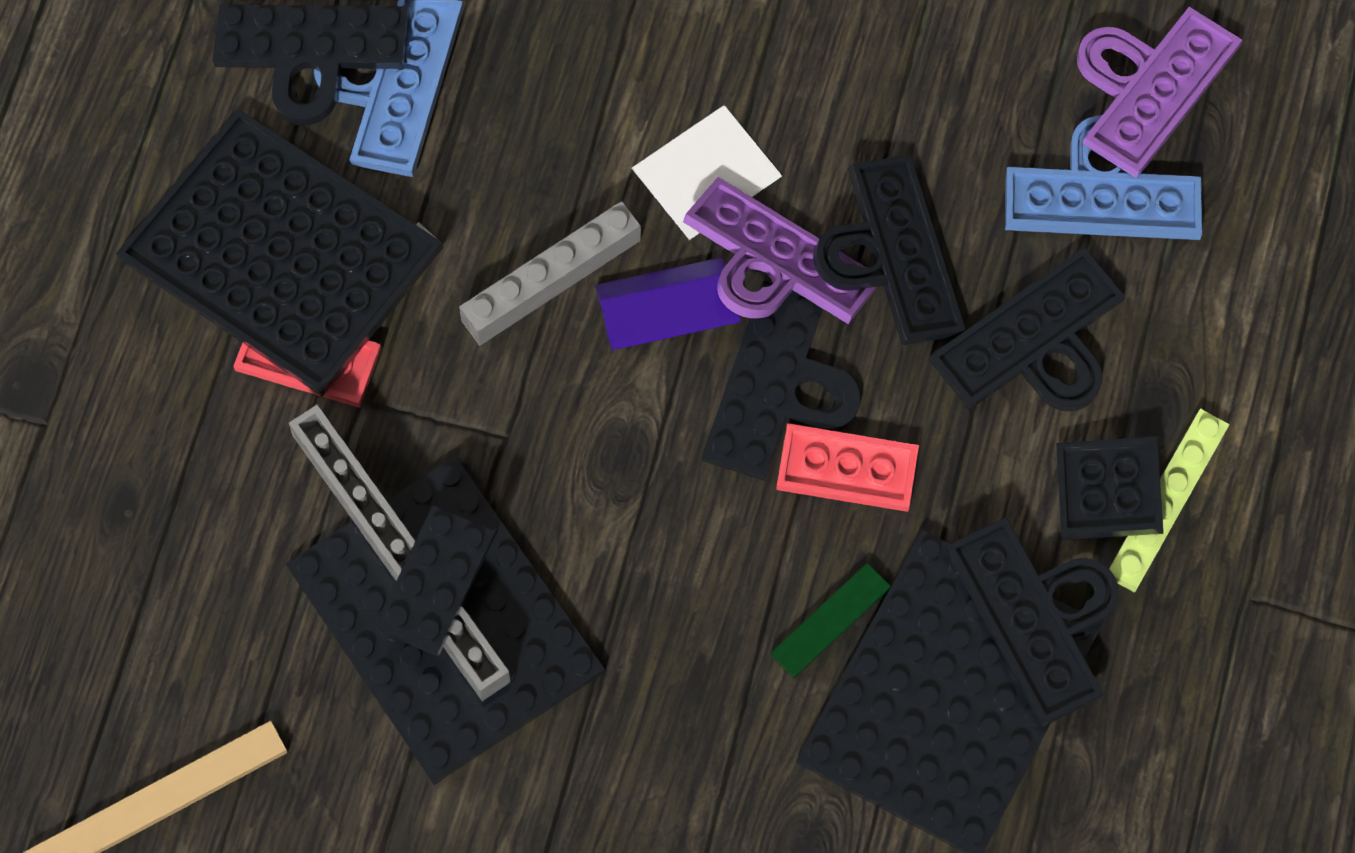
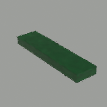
M868 563L865 564L771 652L770 656L795 679L890 590L891 586Z

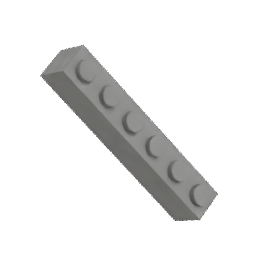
M621 201L459 306L462 323L478 345H482L640 242V224Z

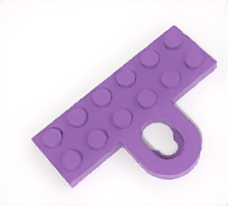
M1188 7L1156 49L1151 48L1128 32L1118 28L1103 27L1091 31L1083 38L1077 54L1078 68L1089 82L1116 99L1085 136L1083 145L1137 178L1241 46L1242 39L1191 7ZM1105 49L1121 52L1135 62L1138 71L1131 76L1115 74L1110 69L1108 62L1102 58L1101 52Z
M719 177L716 178L685 214L683 223L735 254L721 272L717 284V292L723 304L740 316L747 318L767 317L773 314L794 290L849 324L878 288L845 291L834 288L826 283L817 273L813 262V252L819 238ZM839 251V257L844 263L867 268ZM759 270L766 273L771 278L773 284L769 287H762L757 292H751L743 286V281L747 271Z

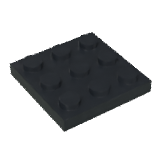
M1157 436L1056 443L1062 540L1164 534Z

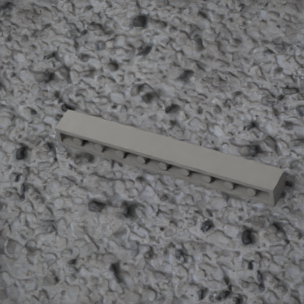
M315 405L289 422L292 436L391 575L397 580L415 540L319 406ZM462 607L443 647L481 701H484L509 684L510 675L508 669Z

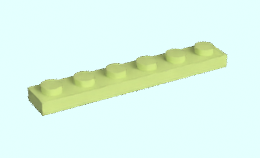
M1202 409L1199 410L1160 478L1164 534L1127 536L1109 568L1118 584L1134 593L1136 592L1230 424Z

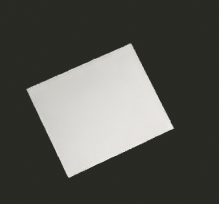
M722 106L632 167L633 171L689 240L698 235L699 232L683 223L685 214L717 177L750 197H753L782 177L725 106Z

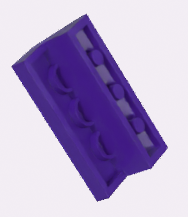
M712 259L595 285L611 350L740 323L739 315L729 310L723 304L717 292L718 280L725 267L723 259Z

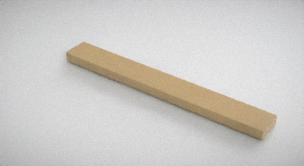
M269 721L23 853H101L288 752L272 722Z

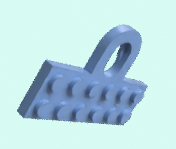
M399 0L397 6H408L410 11L404 69H376V75L373 80L364 85L352 84L346 77L340 76L337 102L366 107L350 156L351 165L414 177L464 11L463 1ZM314 69V77L318 87H320L321 73Z
M1102 115L1087 118L1074 130L1070 143V170L1007 167L1005 230L1188 240L1201 239V177L1140 174L1135 178L1118 166L1106 172L1098 171L1091 166L1088 160V154L1091 149L1083 145V141Z

